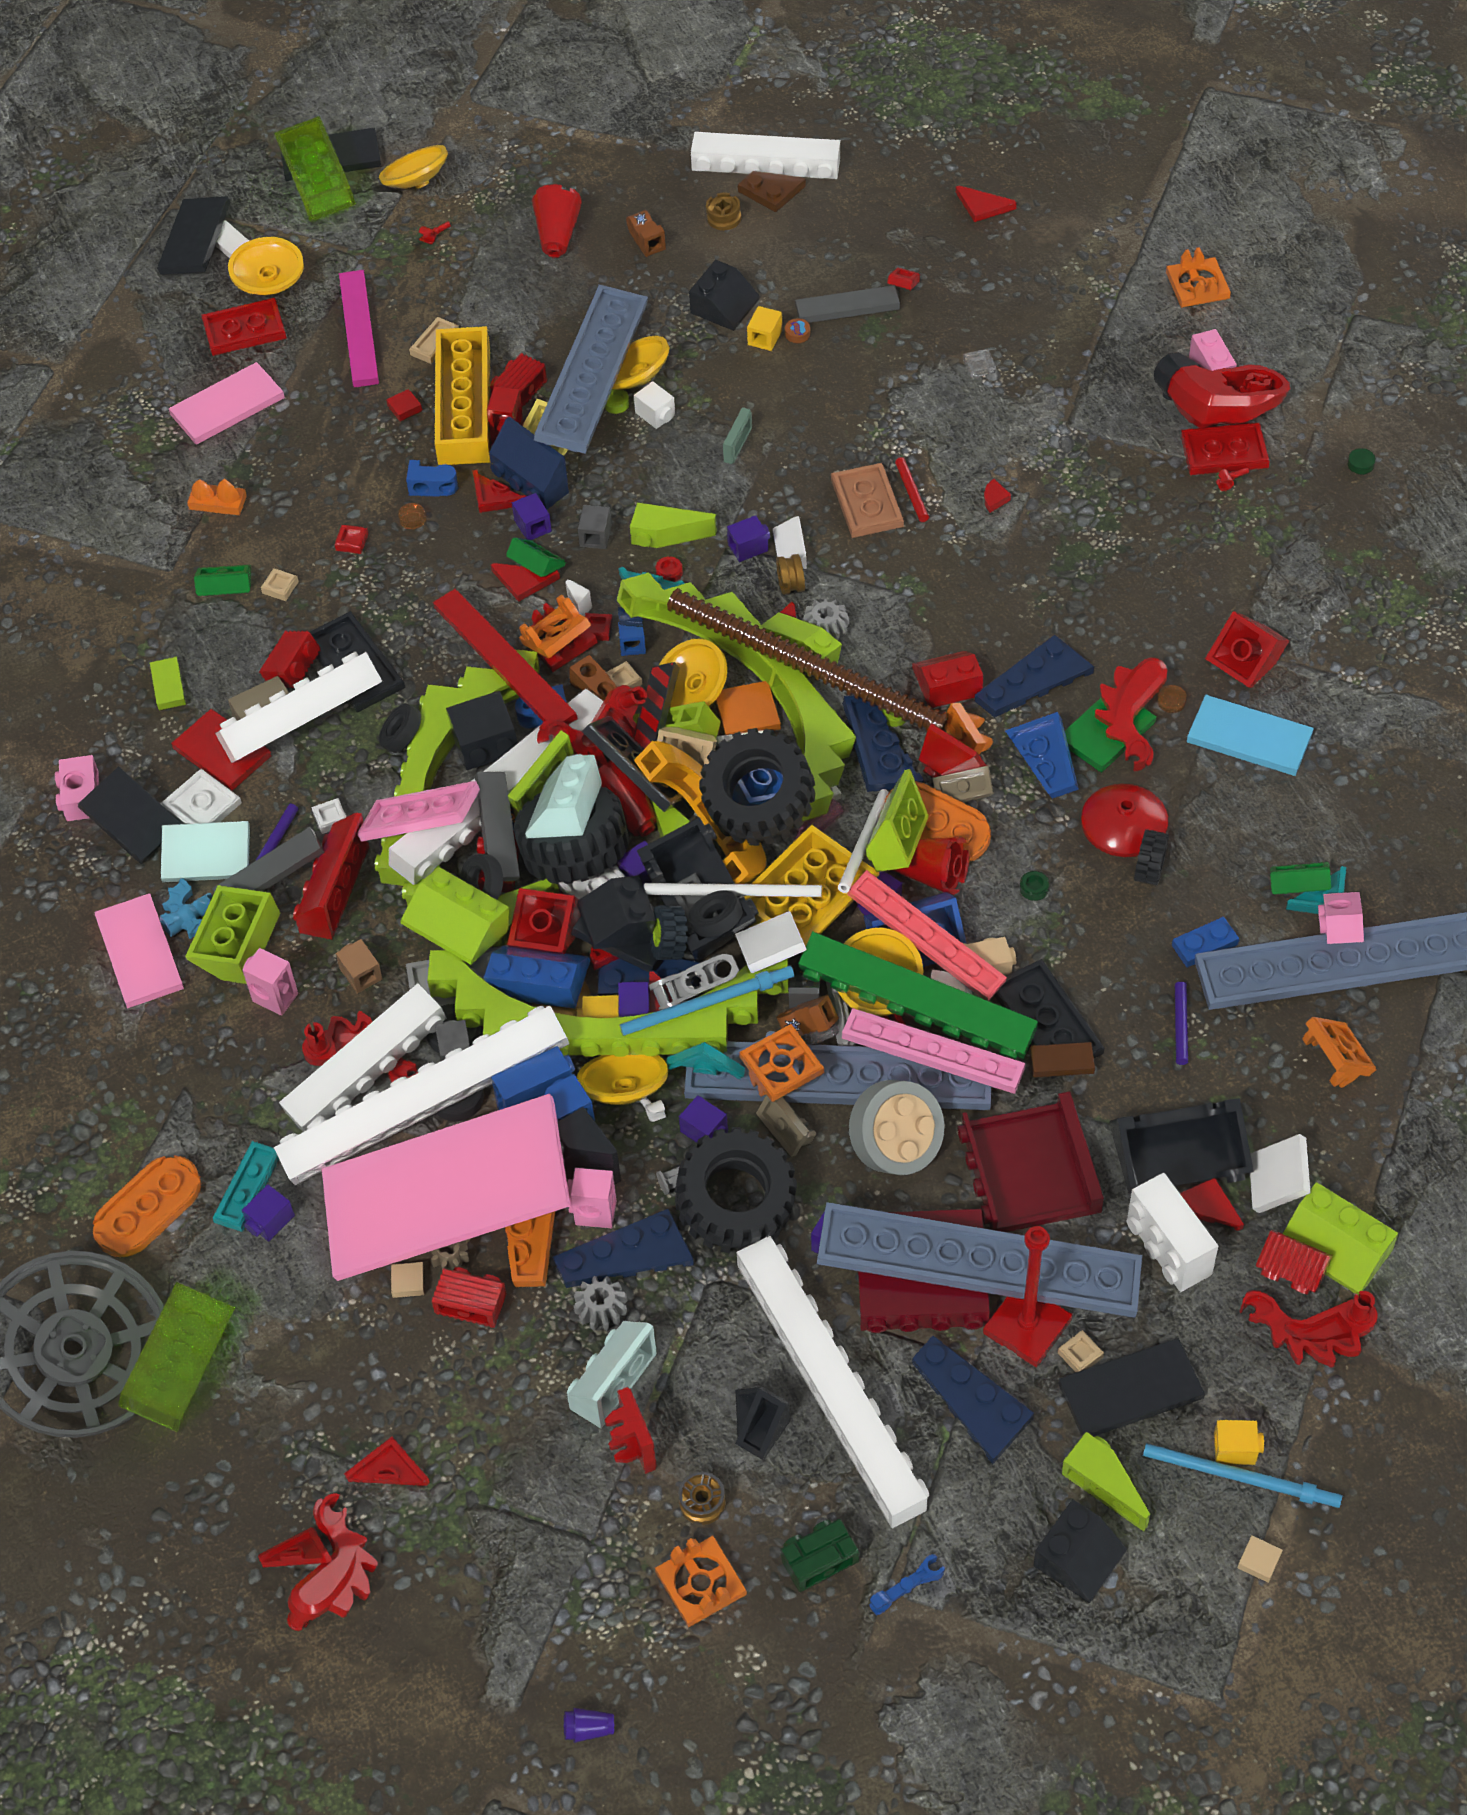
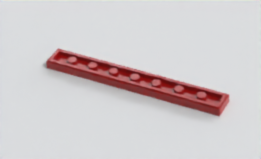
M456 589L433 602L435 610L543 722L558 720L569 725L578 719L576 712Z

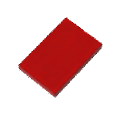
M275 298L201 315L212 356L287 339Z
M1260 422L1181 430V440L1190 475L1219 473L1223 469L1231 472L1245 467L1249 470L1269 468L1270 461Z
M210 709L171 743L172 748L233 791L271 757V752L263 746L231 763L215 734L222 729L219 724L227 719L213 709Z

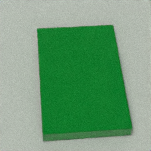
M1100 698L1065 730L1069 751L1102 773L1125 752L1126 747L1123 742L1107 738L1105 734L1109 726L1095 718L1096 709L1108 710L1102 698ZM1142 708L1133 719V724L1140 735H1143L1156 723L1157 716L1145 708Z

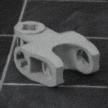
M721 954L678 974L662 978L648 986L656 996L660 1011L709 992L715 987L732 980L740 970L732 955ZM720 962H729L731 965L730 974L724 978L718 977L715 971L716 966ZM698 976L701 979L700 985L697 987L691 984L692 977ZM664 985H667V988L673 999L672 1002L669 1001V998L663 987Z

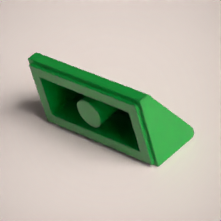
M512 538L506 554L508 558L540 577L547 576L566 564L564 559L528 539Z
M251 565L198 568L194 576L196 594L198 596L250 592Z
M1328 862L1272 866L1270 868L1273 894L1331 889L1330 865Z

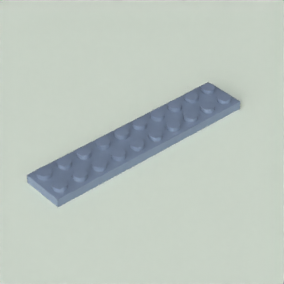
M603 285L598 286L537 426L534 441L586 454L646 308L647 296Z
M1467 912L1363 928L1364 942L1327 944L1326 934L1197 953L1195 954V965L1209 1010L1467 970Z
M728 1041L727 1052L732 1053L754 1042ZM807 1044L823 1065L824 1074L783 1096L786 1102L854 1105L859 1096L873 1084L885 1080L914 1082L925 1087L934 1095L940 1107L944 1109L990 1110L991 1086L862 1046ZM777 1045L779 1049L789 1051L794 1049V1047L789 1045ZM767 1050L759 1058V1067L770 1062V1053ZM782 1054L777 1055L773 1059V1063L779 1067H785L791 1061L788 1056ZM740 1056L732 1060L745 1067L744 1077L741 1079H737L728 1072L717 1071V1075L696 1073L693 1072L692 1067H686L685 1098L695 1099L699 1095L703 1099L763 1101L766 1095L761 1097L758 1092V1085L753 1087L749 1077V1070L740 1059ZM795 1059L793 1068L798 1075L804 1069L803 1060L799 1062ZM776 1071L765 1076L775 1082H787L789 1080L784 1073Z
M826 1202L817 1264L1024 1299L1029 1249L1024 1242L1025 1235ZM1050 1240L1049 1246L1042 1252L1037 1301L1135 1318L1138 1310L1142 1255Z

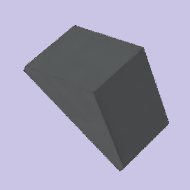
M794 974V977L790 978L789 1009L820 997V981L814 982L809 980L803 974Z

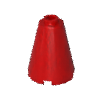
M559 184L545 185L536 190V194L532 197V205L542 251L549 257L557 258L567 251L581 209L582 199L580 194L573 188H570V191L562 189V185Z
M612 761L601 766L598 769L602 781L601 786L611 790L620 799L628 831L634 836L641 835V837L649 835L654 831L657 822L649 797Z
M959 836L920 839L909 867L892 871L941 892L955 895L960 891V889H955L958 882L964 883L968 871L969 850H964L963 843H967V841Z

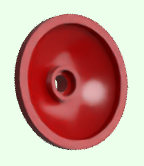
M1120 783L1105 786L1094 792L1087 799L1082 809L1081 825L1086 838L1099 850L1118 857H1135L1139 855L1146 829L1162 833L1167 832L1168 814L1162 801L1151 791L1137 785Z

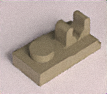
M989 766L933 778L935 789L963 803L994 794Z
M766 1095L756 1114L791 1157L796 1156L801 1146L812 1143L816 1132L814 1130L809 1131L806 1128L805 1124L807 1121L804 1118L799 1119L783 1097L772 1102Z

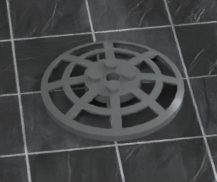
M65 1251L32 1259L17 1267L1 1280L0 1313L9 1318L11 1322L5 1335L4 1357H0V1370H8L16 1387L30 1399L22 1412L18 1413L0 1396V1409L7 1416L20 1425L38 1433L55 1437L78 1438L97 1435L115 1429L132 1419L146 1407L157 1393L166 1375L171 1356L172 1336L169 1318L161 1299L154 1288L138 1272L109 1256L85 1251ZM70 1264L88 1265L107 1270L113 1274L102 1290L85 1284H64L60 1266ZM48 1270L51 1287L33 1295L19 1309L3 1298L21 1280L38 1271ZM124 1280L133 1285L145 1298L156 1320L137 1326L128 1308L119 1299L114 1297ZM66 1295H84L93 1297L97 1301L90 1312L69 1309ZM48 1299H54L57 1313L47 1318L42 1324L28 1316L29 1312ZM108 1306L121 1317L127 1327L126 1330L110 1334L107 1326L101 1320ZM19 1327L35 1335L33 1352L14 1355V1340ZM160 1333V1360L152 1382L135 1375L141 1357V1338ZM69 1341H76L82 1346V1351L76 1355H70L65 1352L64 1345ZM131 1342V1357L126 1371L109 1362L112 1347ZM37 1365L40 1372L46 1377L37 1391H34L24 1381L18 1368ZM101 1374L118 1382L107 1393L92 1399L88 1383L97 1379ZM57 1384L75 1387L79 1403H62L50 1400L48 1397ZM127 1386L144 1393L141 1399L127 1412L110 1422L100 1425L96 1408L114 1400ZM41 1407L58 1412H82L87 1428L77 1430L57 1429L32 1421V1419Z

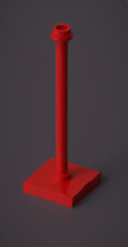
M1041 1226L1031 1227L1027 1230L1024 1237L1025 1245L1029 1249L1024 1299L1007 1296L983 1328L984 1335L1001 1346L1007 1347L1036 1368L1072 1321L1073 1316L1056 1304L1037 1301L1042 1252L1049 1246L1050 1242L1049 1233Z

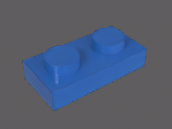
M1222 917L1172 940V947L1188 968L1195 964V954L1230 949L1238 945L1239 937L1225 917Z

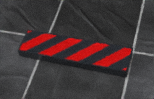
M675 662L651 667L646 687L647 698H644L646 701L641 706L633 738L643 749L651 741H657L659 729L664 728L666 725L680 669Z

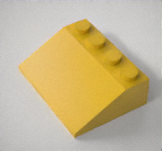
M811 825L752 884L822 885V897L743 896L745 900L751 898L759 914L755 915L756 922L749 926V928L790 911L806 947L812 931L821 934L854 901L847 893H842L838 889L852 853ZM862 860L852 885L866 870L875 877L879 876V872H876L873 867Z

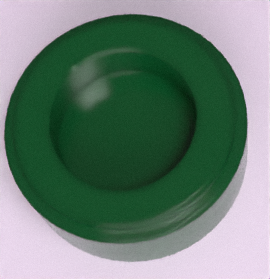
M1358 448L1349 454L1347 465L1356 474H1368L1374 469L1376 458L1370 450Z
M1030 871L1021 877L1020 893L1023 897L1031 901H1038L1047 896L1049 892V879L1045 874L1039 871Z

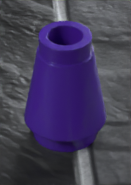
M574 1707L572 1711H564L565 1740H573V1743L614 1734L613 1713Z

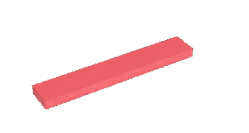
M866 870L848 891V896L892 930L906 936L918 950L982 999L989 1001L1006 982L1007 977L869 871Z

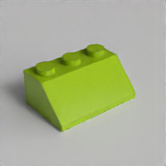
M910 769L904 770L889 794L883 810L880 812L876 827L873 829L869 844L866 846L867 858L869 861H872L876 872L909 867L929 817Z
M437 867L420 882L401 918V924L472 965L508 932L509 907L444 869Z
M218 885L187 951L186 959L223 981L247 984L243 973L244 964L259 948L265 950L280 916V911L271 893Z
M1317 1182L1310 1189V1194L1306 1195L1300 1202L1283 1232L1286 1236L1332 1255L1325 1275L1353 1293H1357L1358 1296L1359 1291H1363L1391 1254L1398 1236V1232Z

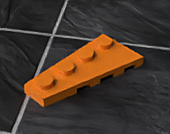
M555 1211L505 1227L508 1238L507 1247L511 1277L515 1287H546Z

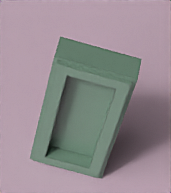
M742 407L723 443L725 463L733 464L752 429V412L750 409Z

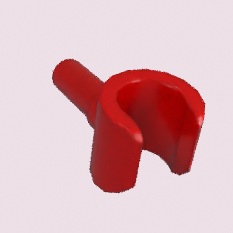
M447 221L433 229L422 226L419 229V233L423 234V236L419 240L433 244L440 232L451 227L450 222Z
M1245 467L1230 473L1226 469L1221 470L1218 475L1220 479L1216 480L1221 491L1231 489L1234 485L1233 480L1248 474L1249 469Z

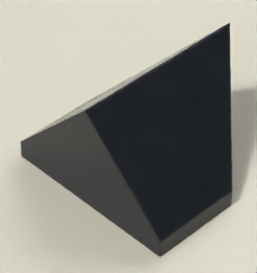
M763 1387L735 1390L737 1440L735 1444L763 1460L790 1422L789 1402Z

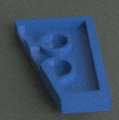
M1058 712L1005 730L1052 799L1079 790L1062 718Z

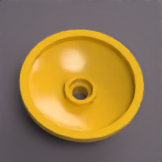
M443 145L429 146L397 159L380 173V182L385 186L401 189L414 186L416 189L426 186L429 184L428 180L434 177L445 163L448 156L446 147Z
M261 237L250 240L239 246L233 252L228 262L229 276L234 285L247 293L255 295H272L288 289L298 281L304 269L303 256L298 247L290 241L278 237Z
M648 336L632 342L612 389H631L647 384L659 372L667 360L670 347L666 339L661 336Z
M691 639L678 644L665 655L659 665L675 662L680 667L670 708L702 701L709 707L721 693L727 678V661L722 650L709 640Z
M887 928L865 929L854 934L844 943L923 975L922 959L917 948L906 936L895 930ZM849 990L847 993L838 991L842 1000L851 1008L879 1017L894 1014L886 1009L887 1005L877 1001L874 1005L860 1000L857 993Z
M601 1055L587 1062L579 1070L577 1079L590 1099L605 1104L625 1105L640 1101L655 1093L666 1081L668 1067L665 1060L659 1055H626L623 1057Z

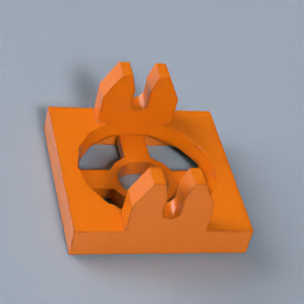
M1200 247L1196 248L1193 258L1189 249H1187L1181 256L1180 264L1166 267V274L1181 308L1230 299L1231 291L1216 258L1204 259L1205 256ZM1197 271H1208L1214 277L1204 278L1199 276ZM1188 273L1190 276L1188 282L1179 283L1181 275ZM1199 281L1195 287L1191 285L1192 282Z
M562 594L556 598L559 607L533 627H528L525 623L519 627L522 634L519 639L522 644L547 658H551L591 626L588 619L579 614L568 597L565 598ZM562 619H567L563 624L555 626ZM561 631L558 635L552 637V635ZM546 633L545 638L540 640L539 637Z
M1312 1017L1305 1023L1309 1030L1305 1033L1302 1040L1306 1045L1310 1043L1313 1046L1320 1045L1336 1069V1072L1329 1080L1334 1087L1339 1085L1340 1088H1343L1360 1075L1370 1076L1376 1071L1375 1065L1346 1023Z
M792 1024L739 1052L740 1059L749 1070V1077L753 1087L758 1085L759 1095L762 1097L767 1094L772 1102L824 1074L823 1065ZM777 1045H789L794 1047V1049L790 1051L779 1049ZM767 1050L770 1053V1062L759 1067V1058ZM782 1054L788 1056L791 1061L787 1066L779 1067L773 1063V1059L777 1055ZM795 1059L799 1062L803 1060L804 1069L799 1075L793 1068ZM776 1071L784 1073L789 1080L787 1082H775L765 1076Z
M714 1536L700 1543L696 1539L690 1538L687 1540L685 1549L682 1550L679 1545L674 1547L670 1554L671 1559L655 1567L658 1578L688 1628L747 1595L744 1585ZM709 1558L717 1562L719 1566L710 1571L699 1569L693 1559ZM684 1565L690 1574L688 1583L677 1589L675 1585L676 1575L680 1567ZM697 1575H705L710 1579L711 1584L706 1590L697 1591L692 1587L691 1581ZM726 1576L725 1588H717L714 1594L712 1591L714 1582ZM691 1594L703 1597L699 1604H692L685 1601L684 1598Z

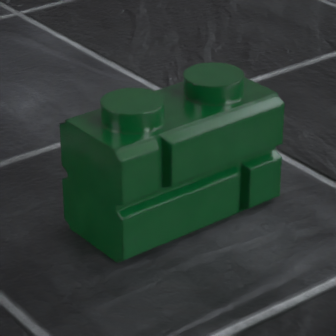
M837 1519L832 1523L830 1520H824L813 1528L812 1533L804 1537L795 1535L789 1538L783 1544L784 1547L780 1549L782 1563L799 1592L859 1562L858 1548L851 1536H849L841 1519Z

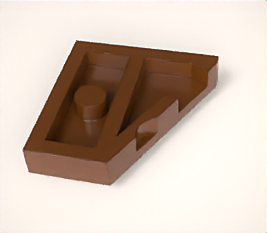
M752 171L738 184V192L777 212L806 186V179L803 177Z

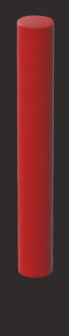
M900 457L895 461L896 467L919 521L926 522L929 519V515L905 458Z

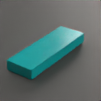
M254 1141L251 1142L213 1216L214 1223L243 1232L246 1221L242 1209L266 1186L279 1161V1157L273 1147Z

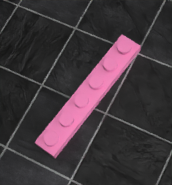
M852 1008L842 1031V1039L1013 1094L1016 1093L1025 1070L1024 1062Z

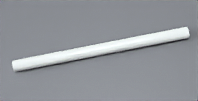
M886 789L879 791L840 880L838 889L842 893H847L850 890L865 855L866 846L869 844L873 829L876 827L880 812L885 805V798L889 793Z
M644 883L647 895L706 896L715 891L727 890L736 896L822 897V885Z

